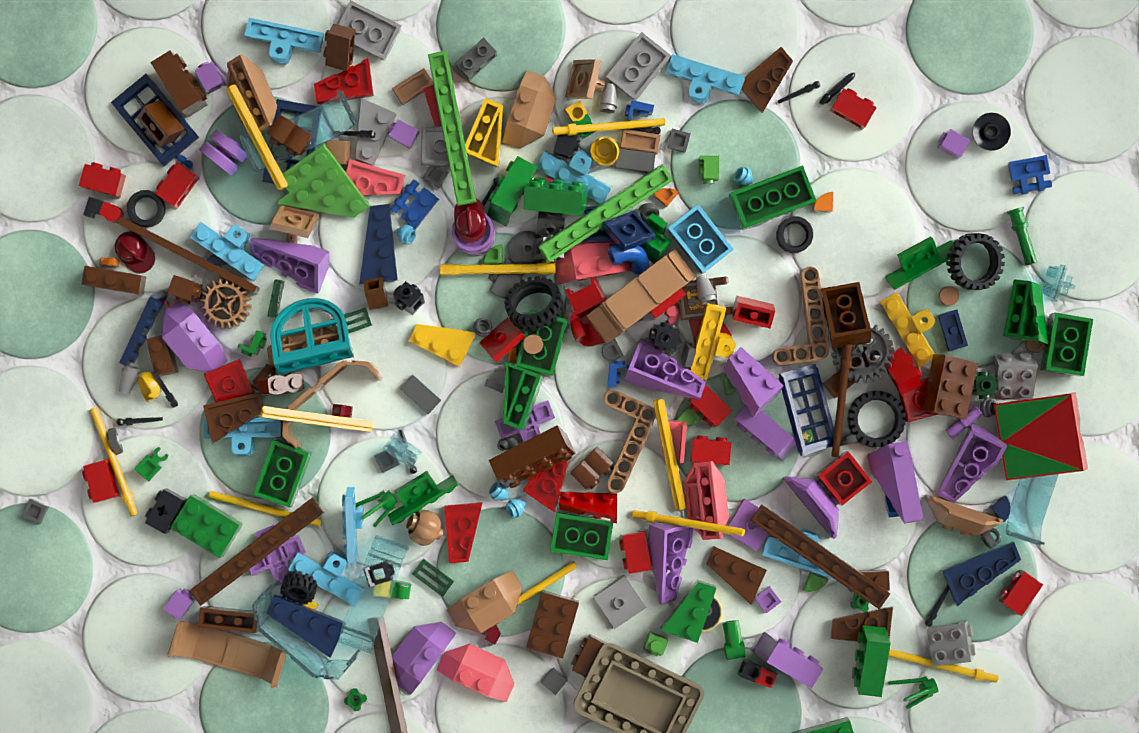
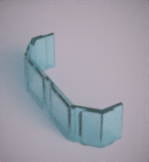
M337 90L338 94L327 103L290 120L313 135L305 151L340 136L358 124L343 91ZM268 131L261 133L277 164L295 157L286 151V146L282 144L277 146L269 141ZM243 135L240 136V141L255 171L266 169L251 138H245Z
M1059 474L1019 480L1011 503L1010 515L1006 525V535L1038 546L1045 544V542L1041 541L1042 524Z
M379 535L375 536L363 569L388 560V563H392L395 575H393V580L369 588L364 570L362 569L338 639L339 643L370 654L372 653L381 621L409 546ZM383 568L374 570L376 580L385 577Z
M277 580L252 605L254 618L257 621L256 627L259 632L280 650H284L310 676L316 679L323 677V679L339 680L356 660L360 650L358 649L349 660H329L314 646L266 614L272 600L271 593L280 583Z

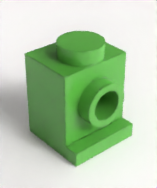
M700 155L699 162H703V164H699V176H702L703 184H715V181L719 180V156Z
M649 631L643 650L652 655L661 656L666 649L668 638Z

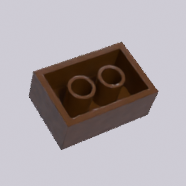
M169 50L150 62L182 113L190 117L208 106L205 101L208 99L198 85H195L197 80L188 69H185L187 64L178 53L174 54Z
M860 282L821 288L824 314L832 349L842 348L845 343L852 344V346L871 343V329Z
M933 354L922 410L952 418L967 419L978 363L949 355Z
M542 590L526 648L563 659L579 606V600Z

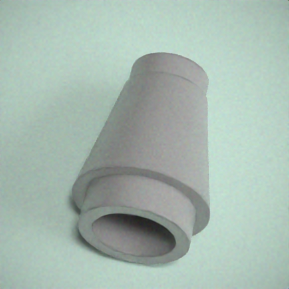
M605 84L598 104L601 112L614 113L615 109H617L616 85Z
M707 275L698 276L696 278L698 300L701 301L702 305L716 301L717 293Z
M132 365L122 368L119 392L130 394L139 378V368Z

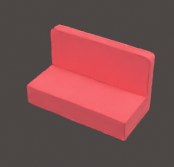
M668 420L676 460L684 463L686 421Z

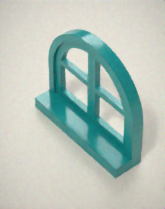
M307 298L296 301L284 308L272 324L270 339L274 366L279 375L354 357L344 314L338 306L328 300ZM309 309L323 310L329 313L334 320L311 324ZM302 311L304 327L282 331L286 322L292 316ZM337 324L339 340L320 345L314 344L312 330ZM301 332L306 333L307 348L283 353L281 337Z

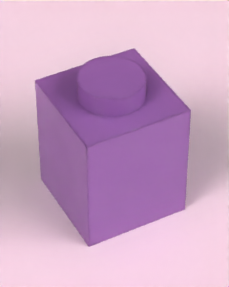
M204 62L198 66L199 69L195 70L208 94L226 85L213 62Z
M399 119L396 123L393 122L388 130L390 139L409 149L412 148L420 133L419 130Z
M950 129L946 133L943 132L938 139L940 143L938 149L959 159L971 140Z
M185 588L183 590L178 589L163 610L177 620H180L187 613L195 599L189 590Z

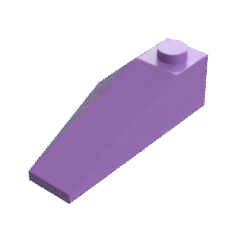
M252 238L250 240L252 256L269 267H276L282 271L281 275L284 277L289 276L297 281L296 285L317 294L320 292L329 268V251L306 244Z
M642 339L639 341L624 381L642 388L699 400L706 384L704 380L691 370L679 365L675 358H670L663 350L655 349V345Z
M972 423L946 473L937 495L955 503L986 472L998 464L1007 445L990 431Z
M908 442L888 444L867 454L872 475L881 485L884 494L886 493L892 502V506L903 523L923 521Z
M662 522L649 525L648 544L660 604L676 600L682 580L680 576L683 565H686L687 559H685L687 548H691L693 528Z

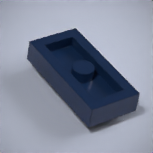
M958 310L939 314L938 318L948 352L968 346Z

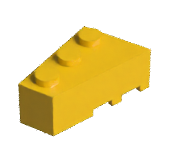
M485 98L465 146L467 156L499 169L504 108L503 105Z

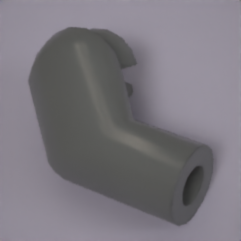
M506 437L498 441L497 447L499 450L504 451L521 443L514 437Z

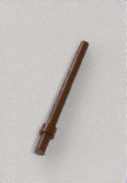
M848 343L844 344L843 358L840 359L841 376L831 451L832 457H839L849 368L852 366V359H850L852 344Z

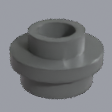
M479 318L473 324V331L480 337H486L492 331V324L486 318ZM479 326H484L486 330H480Z
M984 399L982 401L980 411L984 417L995 415L994 404L996 402L994 400Z

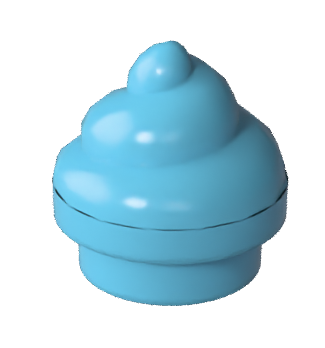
M739 167L735 171L733 179L737 185L745 186L753 183L750 169Z
M404 225L396 229L400 242L411 244L415 240L416 230L412 226Z
M495 482L491 486L489 494L493 500L502 501L509 498L506 486L500 482Z
M517 499L509 500L508 504L505 505L508 514L512 518L522 516L526 502Z

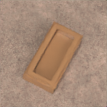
M423 68L393 87L392 90L401 104L404 105L424 92L423 88L434 84Z
M623 129L620 148L656 153L657 155L661 135Z

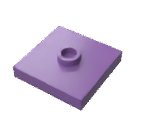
M744 499L728 526L745 529L744 536H731L759 551L769 533L750 521L759 507Z

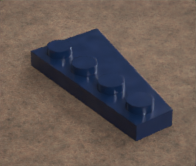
M390 204L370 206L359 284H364L363 281L379 277H382L384 282L398 280Z
M161 290L149 297L120 359V364L127 366L135 363L139 356L138 351L144 345L147 334L169 295L166 291Z
M1012 541L943 569L942 573L955 605L958 607L967 598L973 596L982 587L988 585L997 576L1018 563L1021 557L1015 543Z
M274 594L266 613L329 658H331L346 625L345 621Z

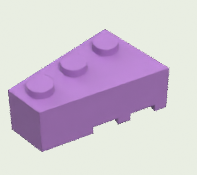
M742 347L728 358L723 368L733 387L737 388L742 396V402L746 403L751 411L750 415L752 418L770 404L784 386Z
M745 405L735 417V420L738 422L736 426L744 433L746 431L751 433V438L760 445L762 443L766 446L765 450L773 457L776 455L784 461L796 447L793 436L762 411L752 418L750 415L751 411Z
M766 632L763 633L753 650L765 662L810 688L814 686L824 669L818 665L819 660L811 655L807 658L803 655L805 652L799 648L794 647L792 649L789 647V643L782 638L777 640Z

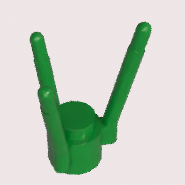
M383 490L379 494L356 503V507L380 498L377 500L379 504L361 516V520H364L382 507L386 510L373 524V527H376L391 510L396 508L394 505L397 503V500L390 490L387 492Z
M927 676L888 682L889 685L922 683L919 685V692L903 699L904 702L923 695L907 705L906 709H910L939 692L934 678L928 679Z

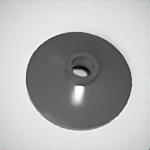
M533 231L517 233L511 239L508 247L512 262L514 264L542 263L543 260L534 259V240L541 238V236ZM527 245L530 246L531 251L526 252L524 250V247Z

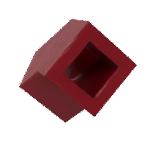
M333 404L332 416L352 418L353 406Z
M497 624L486 630L487 636L485 640L496 645L501 635Z

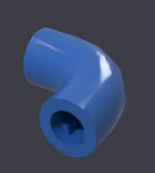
M617 244L607 248L613 265L628 261L630 262L631 271L635 274H642L650 268L647 253L640 246L624 252Z

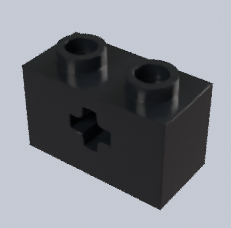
M168 488L157 493L154 499L156 501L154 507H150L145 515L147 518L145 523L164 534L170 532V527L187 501L186 498ZM167 506L166 511H168V513L162 514L163 510L161 509V507Z

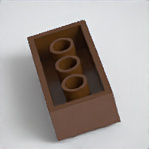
M556 425L489 460V463L497 481L507 488H514L519 486L521 481L535 478L538 475L537 473L554 468L555 464L560 461L566 462L570 460L572 455L576 453L567 434Z

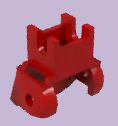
M593 276L589 278L591 285L577 292L571 291L569 288L565 290L574 309V312L571 313L572 318L569 319L573 337L576 342L588 347L605 343L586 318L589 313L608 299L599 281L594 279Z

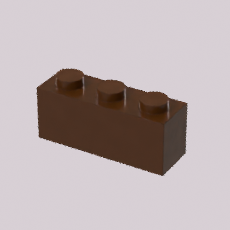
M84 266L81 285L144 295L146 276Z
M203 606L200 608L198 627L257 633L260 631L262 612Z

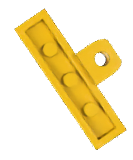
M898 292L880 301L918 366L921 367L932 361L933 354L935 353L923 335V332L930 329L936 321L930 310L923 309L911 315ZM922 317H927L928 322H923Z
M706 303L695 344L696 354L693 365L689 367V370L702 380H707L714 355L729 358L735 349L736 343L733 341V338L729 334L720 332L726 312L725 306Z

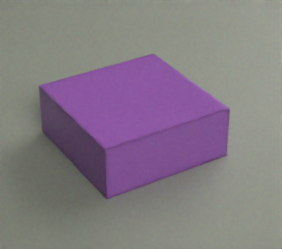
M770 586L755 596V600L765 613H768L781 603Z

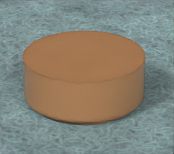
M952 286L944 287L939 292V300L944 305H954L959 299L958 290Z
M537 335L527 336L523 343L524 349L530 354L539 353L543 347L542 339Z
M1025 341V348L1031 353H1039L1045 347L1044 343Z

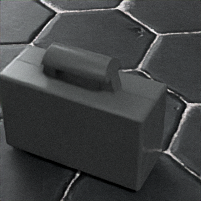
M506 258L504 264H514L509 258ZM489 274L488 279L493 282L490 292L506 300L505 296L509 294V289H514L513 285L516 283L520 284L524 274H498L496 280L493 279L494 274Z

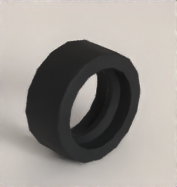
M140 190L134 193L127 203L129 218L135 224L143 227L158 225L163 220L166 212L163 199L149 190ZM142 198H151L157 204V213L149 220L139 218L135 212V206Z
M792 216L785 219L778 226L776 240L784 251L799 253L811 245L813 228L806 219ZM799 224L805 229L806 238L801 245L791 246L785 241L784 230L788 225Z

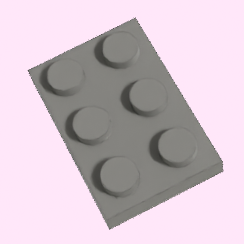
M351 0L338 24L356 29L354 46L386 61L402 29V25Z
M641 32L607 74L606 78L636 101L672 55Z

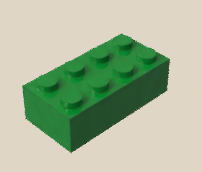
M803 165L729 194L742 230L812 205L817 201Z

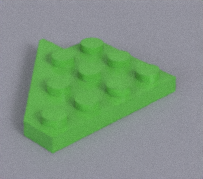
M325 144L282 173L288 184L286 189L289 193L277 201L278 204L353 218L371 206Z

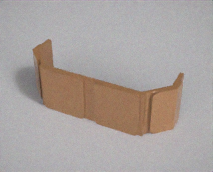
M675 249L589 313L586 318L608 345L622 332L697 276Z
M342 360L318 380V384L310 387L286 409L297 410L348 365L366 366L377 379L381 380L383 377L372 362ZM283 421L282 436L295 448H301L303 445L292 433L293 422Z
M181 620L177 622L168 651L169 658L172 656L193 658L261 678L271 684L270 688L278 686L288 652L265 642L224 630L198 627V623Z

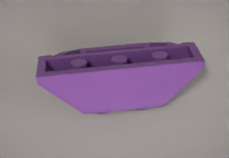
M178 301L164 312L162 339L187 369L209 372L228 361L218 341L197 315L186 305Z
M785 476L783 480L828 535L835 539L837 537L839 508L836 506L839 503L832 495L828 496L825 493L826 487L820 480L816 482L815 479Z
M443 622L414 626L392 656L398 686L411 695L456 635V632Z

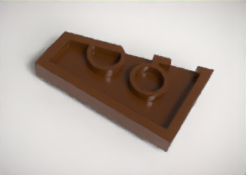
M782 47L777 49L747 75L741 88L743 93L761 113L764 112L793 63L792 58Z
M260 393L203 406L212 444L261 415L263 401Z
M714 546L706 564L752 605L767 570Z
M890 606L880 610L876 609L832 619L830 638L858 642V633L862 632L863 625L886 628L890 639L893 607Z

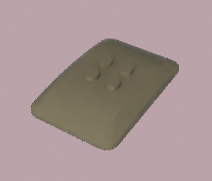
M609 642L603 644L599 649L574 700L573 706L580 715L618 733H686L704 697V690L700 685Z

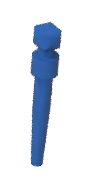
M166 145L161 147L165 151L169 149ZM179 154L175 157L181 164L184 163L187 168H192L193 162L186 160L185 156Z

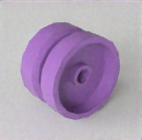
M215 129L210 138L218 146L215 148L209 142H205L199 150L233 176L239 168L231 158L234 157L240 163H244L250 155L242 150L241 146L228 135L225 136Z
M486 214V231L483 237L475 242L462 240L457 235L454 221L452 236L457 247L463 253L479 256L486 253L493 246L496 239V231L491 219Z

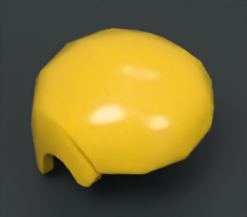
M610 137L597 138L591 144V158L599 165L607 166L613 164L619 155L618 144Z
M145 371L139 374L138 377H141L138 378L137 382L144 399L150 402L158 398L162 389L153 373Z

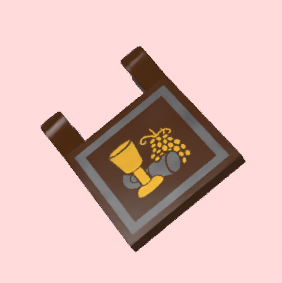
M727 276L709 278L715 292L716 286L729 283ZM693 280L682 287L686 295L679 300L681 321L700 319L704 314L706 305H702L701 301L698 300L696 280ZM716 300L710 304L718 305V302ZM725 307L726 312L724 316L731 315L733 313L732 307Z

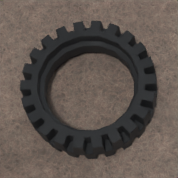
M969 233L960 236L959 240L953 242L954 246H950L949 250L951 253H947V258H950V261H946V265L950 266L947 271L952 274L950 278L955 280V284L969 290H983L990 288L989 286H993L995 281L1000 279L998 274H1002L1004 271L1001 269V266H1005V262H1002L1001 259L1005 258V255L1000 253L1003 249L998 246L1000 243L994 240L992 236L982 233ZM973 243L984 245L990 256L988 271L979 280L967 278L961 267V258L964 250Z
M535 276L534 280H532L531 277H528L526 282L522 279L520 280V285L516 283L513 285L514 289H509V294H506V300H504L505 309L510 321L518 329L522 330L524 328L525 331H529L531 328L532 331H537V327L542 330L545 324L549 327L552 325L551 320L555 322L557 316L560 317L561 310H563V299L559 288L551 279L547 280L546 277H542L540 280L539 276ZM546 293L552 297L550 304L536 314L525 315L516 311L519 302L530 294Z
M869 391L858 396L850 405L847 417L848 427L851 434L856 436L857 441L866 446L884 447L892 444L904 431L906 414L903 410V405L892 394L884 391ZM872 400L886 402L892 408L895 415L893 429L887 435L880 438L867 436L858 424L860 409L864 404Z

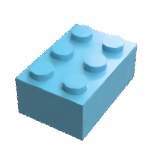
M699 204L667 228L669 234L701 274H704L734 250Z

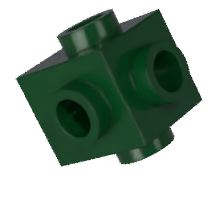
M977 372L972 396L979 395V399H990V395L996 394V390L999 389L998 379H995V375H989V372ZM984 382H987V389L983 387Z

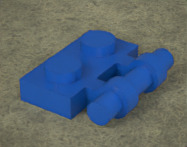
M1047 155L1008 163L1011 182L1019 180V186L1012 188L1014 195L1020 193L1025 195L1035 190H1038V192L1045 191L1046 188L1052 187V181H1044L1043 175L1051 174ZM1036 177V183L1027 184L1026 179Z
M413 179L410 184L404 187L405 191L401 196L393 201L394 204L390 209L397 213L402 208L405 212L401 215V218L417 229L440 199L425 187L420 193L417 192L415 189L420 183ZM412 194L415 199L407 206L405 202Z

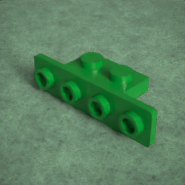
M930 236L897 254L901 268L885 276L887 282L895 290L950 260V258H947V253H951L949 248L954 246L953 241L950 240L936 247L934 239Z
M425 471L394 490L403 506L388 514L390 523L392 525L401 523L406 517L417 513L424 506L436 502L442 495L452 492L458 486L455 477L452 475L436 485L428 471Z

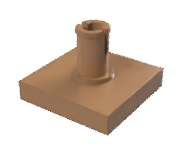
M596 59L573 60L565 97L570 99H593L595 90L601 92L604 87L600 84L605 85L604 80L598 79L601 61Z
M281 205L271 222V229L287 233L286 241L290 242L292 239V243H297L298 236L309 238L318 221L319 214L292 206Z

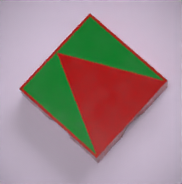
M1076 392L994 404L999 439L1007 445L1002 455L1006 481L1081 472L1088 469L1084 441L1080 433V415Z

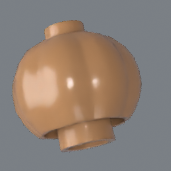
M421 510L415 515L412 514L406 524L410 539L421 546L430 545L434 540H439L443 534L440 518L429 510Z

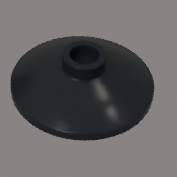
M993 112L985 113L975 121L972 135L979 147L984 150L995 151L1008 143L1011 136V127L1004 116ZM988 129L993 131L992 136L987 134Z

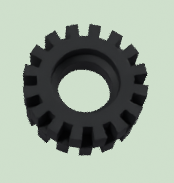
M292 571V574L288 572L283 578L280 594H283V598L306 605L314 600L318 586L316 584L317 581L313 580V576L308 577V573L304 575L301 571L299 573Z

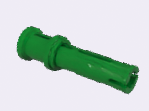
M1019 207L1007 211V214L1010 215L1013 224L1012 230L1016 231L1025 265H1030L1038 261L1036 260L1027 230L1029 223L1026 222L1024 217V207Z

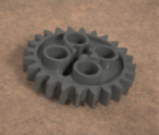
M870 325L873 342L862 344L869 367L865 366L859 346L854 345L855 348L851 350L850 359H852V366L849 368V381L855 378L856 383H858L860 379H863L865 384L867 378H870L874 382V376L881 378L880 372L887 373L885 367L892 366L889 360H894V356L891 353H894L895 350L894 347H891L893 342L889 340V334H885L883 328L878 331L877 325H874L873 328ZM844 347L833 349L834 353H831L834 359L833 364L837 366V372H841L840 359L843 358ZM873 356H880L875 361L871 360ZM861 362L860 366L853 367L854 363Z

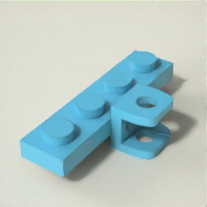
M254 18L248 19L244 35L245 38L271 43L269 53L272 61L287 65L291 59L292 48L320 53L324 39V33Z
M672 54L666 70V74L691 81L689 88L690 99L701 104H705L708 101L712 88L739 96L745 80V76Z
M583 150L578 151L573 156L570 164L544 151L536 165L538 170L554 179L564 180V183L572 184L573 181L583 182V185H588L587 197L600 204L605 201L612 188L587 174L593 159L590 154ZM580 158H583L585 163H581Z
M200 222L190 236L191 239L253 281H255L265 266L243 251L250 239V234L237 225H233L223 237ZM241 233V236L236 238V235Z
M254 418L223 438H232V451L237 456H251L254 451V438H282V420ZM204 419V438H211L207 420ZM245 444V448L241 450V446Z
M347 487L346 495H342V506H344L342 511L343 539H347V544H344V556H347V563L355 564L357 557L356 529H362L364 520H361V516L364 515V506H359V509L356 510L355 487Z
M806 529L800 530L818 543V537L815 532ZM770 536L767 537L762 551L763 556L834 579L778 539Z
M336 551L329 553L323 565L297 552L288 567V570L291 572L296 571V573H299L301 571L304 575L308 573V577L313 576V580L317 581L316 584L319 587L355 606L365 590L361 585L341 575L346 567V557ZM338 560L339 563L334 564L333 561Z

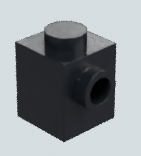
M558 135L553 154L572 159L574 151L578 152L580 140H577L578 135Z

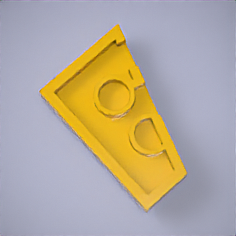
M417 324L408 341L460 367L476 334L471 331Z

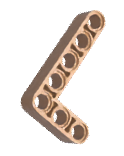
M806 267L800 273L808 344L776 349L772 354V360L777 365L819 361L827 358L829 355L819 272L814 267ZM806 271H811L814 274L812 281L806 280L804 276ZM810 289L816 292L814 300L809 299L807 296V292ZM812 308L817 309L819 312L817 319H813L810 316ZM815 327H818L822 332L819 338L814 337L812 334V330ZM817 346L824 349L822 357H818L815 354ZM798 349H802L805 352V357L802 360L796 357ZM779 351L786 354L784 362L777 360V353Z
M609 390L604 395L606 405L636 418L607 482L608 489L612 493H620L627 483L656 419V415L652 406L619 391ZM610 393H615L618 396V401L615 404H610L607 401V396ZM627 401L635 403L634 411H626L625 403ZM645 409H650L653 412V416L649 420H645L642 417V412ZM638 426H642L645 429V434L642 437H637L634 434V430ZM629 444H635L637 447V452L633 455L628 454L626 451ZM625 461L629 464L628 471H619L618 466L620 462ZM613 479L621 481V487L617 490L612 489L610 486Z

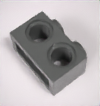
M483 37L455 63L456 67L470 81L497 57V51Z

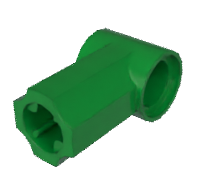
M739 620L722 622L726 659L746 657Z

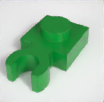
M160 447L154 450L152 458L146 455L134 468L148 482L162 469L159 462L167 460L169 456L165 454L162 458L158 457V452L161 450Z

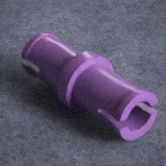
M974 405L968 411L967 419L958 418L945 431L954 439L965 428L968 429L970 424L983 414Z

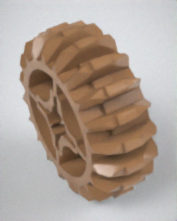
M219 278V285L213 280V288L207 285L206 289L209 292L201 293L203 296H206L205 299L199 300V302L205 303V306L200 307V310H206L202 316H210L207 322L212 323L214 321L213 326L216 328L219 324L221 329H225L226 324L229 329H233V323L237 327L240 326L238 319L245 322L246 319L243 317V314L249 316L250 313L245 310L246 308H252V305L246 304L247 301L252 300L251 297H245L249 291H242L243 288L241 286L237 287V284L233 282L231 284V281L227 279L224 283L223 278ZM231 288L237 294L227 297L221 289ZM217 293L218 301L212 308L211 301L214 294ZM223 298H225V300L229 301V303L227 304V305H228V309H227V307H224V306L221 307V306L224 304V301H223L224 299H223ZM240 299V308L235 315L234 305ZM224 310L230 318L220 319L214 313Z

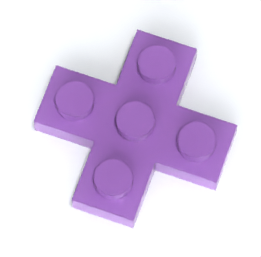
M547 400L533 407L525 431L504 424L503 418L496 420L495 424L501 439L520 432L522 440L525 442L541 434L538 425L554 419L555 416Z
M274 525L255 532L257 538L261 537ZM300 536L289 539L250 569L251 574L255 575L270 568L277 586L281 585L285 574L287 575L288 572L292 574L288 570L290 566L289 560L293 559L297 552L301 554L306 553Z

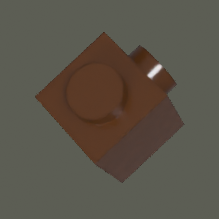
M379 277L363 281L369 309L387 307L388 298L383 278Z

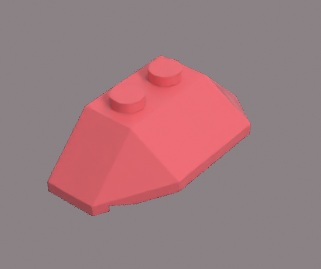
M585 240L566 251L564 258L556 262L557 283L564 284L586 280L592 276L597 278L630 272V262L627 261L618 265L612 264L607 248L616 245V243H585Z
M713 461L694 463L684 481L688 519L726 526L729 515L723 476ZM694 528L703 540L721 539L723 533Z
M472 644L445 652L437 668V671L452 681L487 697L507 702L514 686V681L505 659Z

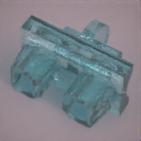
M1060 264L1059 267L1049 266L1046 276L1055 278L1054 285L1043 283L1042 294L1056 302L1062 287L1061 294L1067 295L1069 289L1075 290L1076 285L1071 284L1072 276L1067 275L1064 282L1067 272L1065 265Z
M393 433L383 450L409 468L414 466L423 453L395 433Z

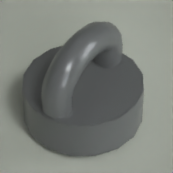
M645 203L639 207L643 221L647 222L648 217L652 213L659 216L658 207L654 203Z
M995 528L980 534L983 542L989 549L1001 542V534ZM991 532L996 535V540H994V538L990 534Z

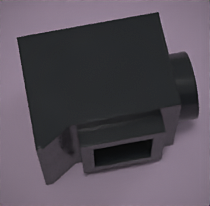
M388 560L363 569L369 588L393 580V575H395L392 563H388ZM383 568L385 577L376 580L374 570Z

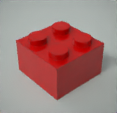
M844 451L839 457L815 474L841 506L872 483V480L849 451Z

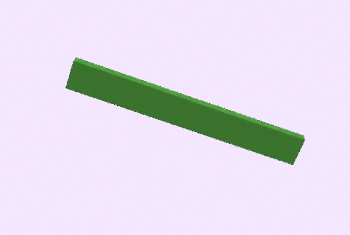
M447 50L428 54L457 206L477 203Z
M659 165L538 245L537 247L546 262L550 263L600 230L602 222L624 214L672 182L673 180L665 165Z

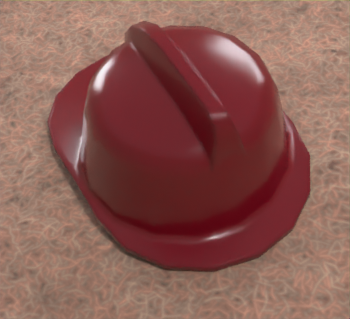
M477 198V203L457 206L456 204L454 207L457 235L466 242L478 241L486 231L485 210L483 204Z
M132 231L124 232L116 239L115 252L130 270L136 273H146L151 270L155 263V253L139 234Z

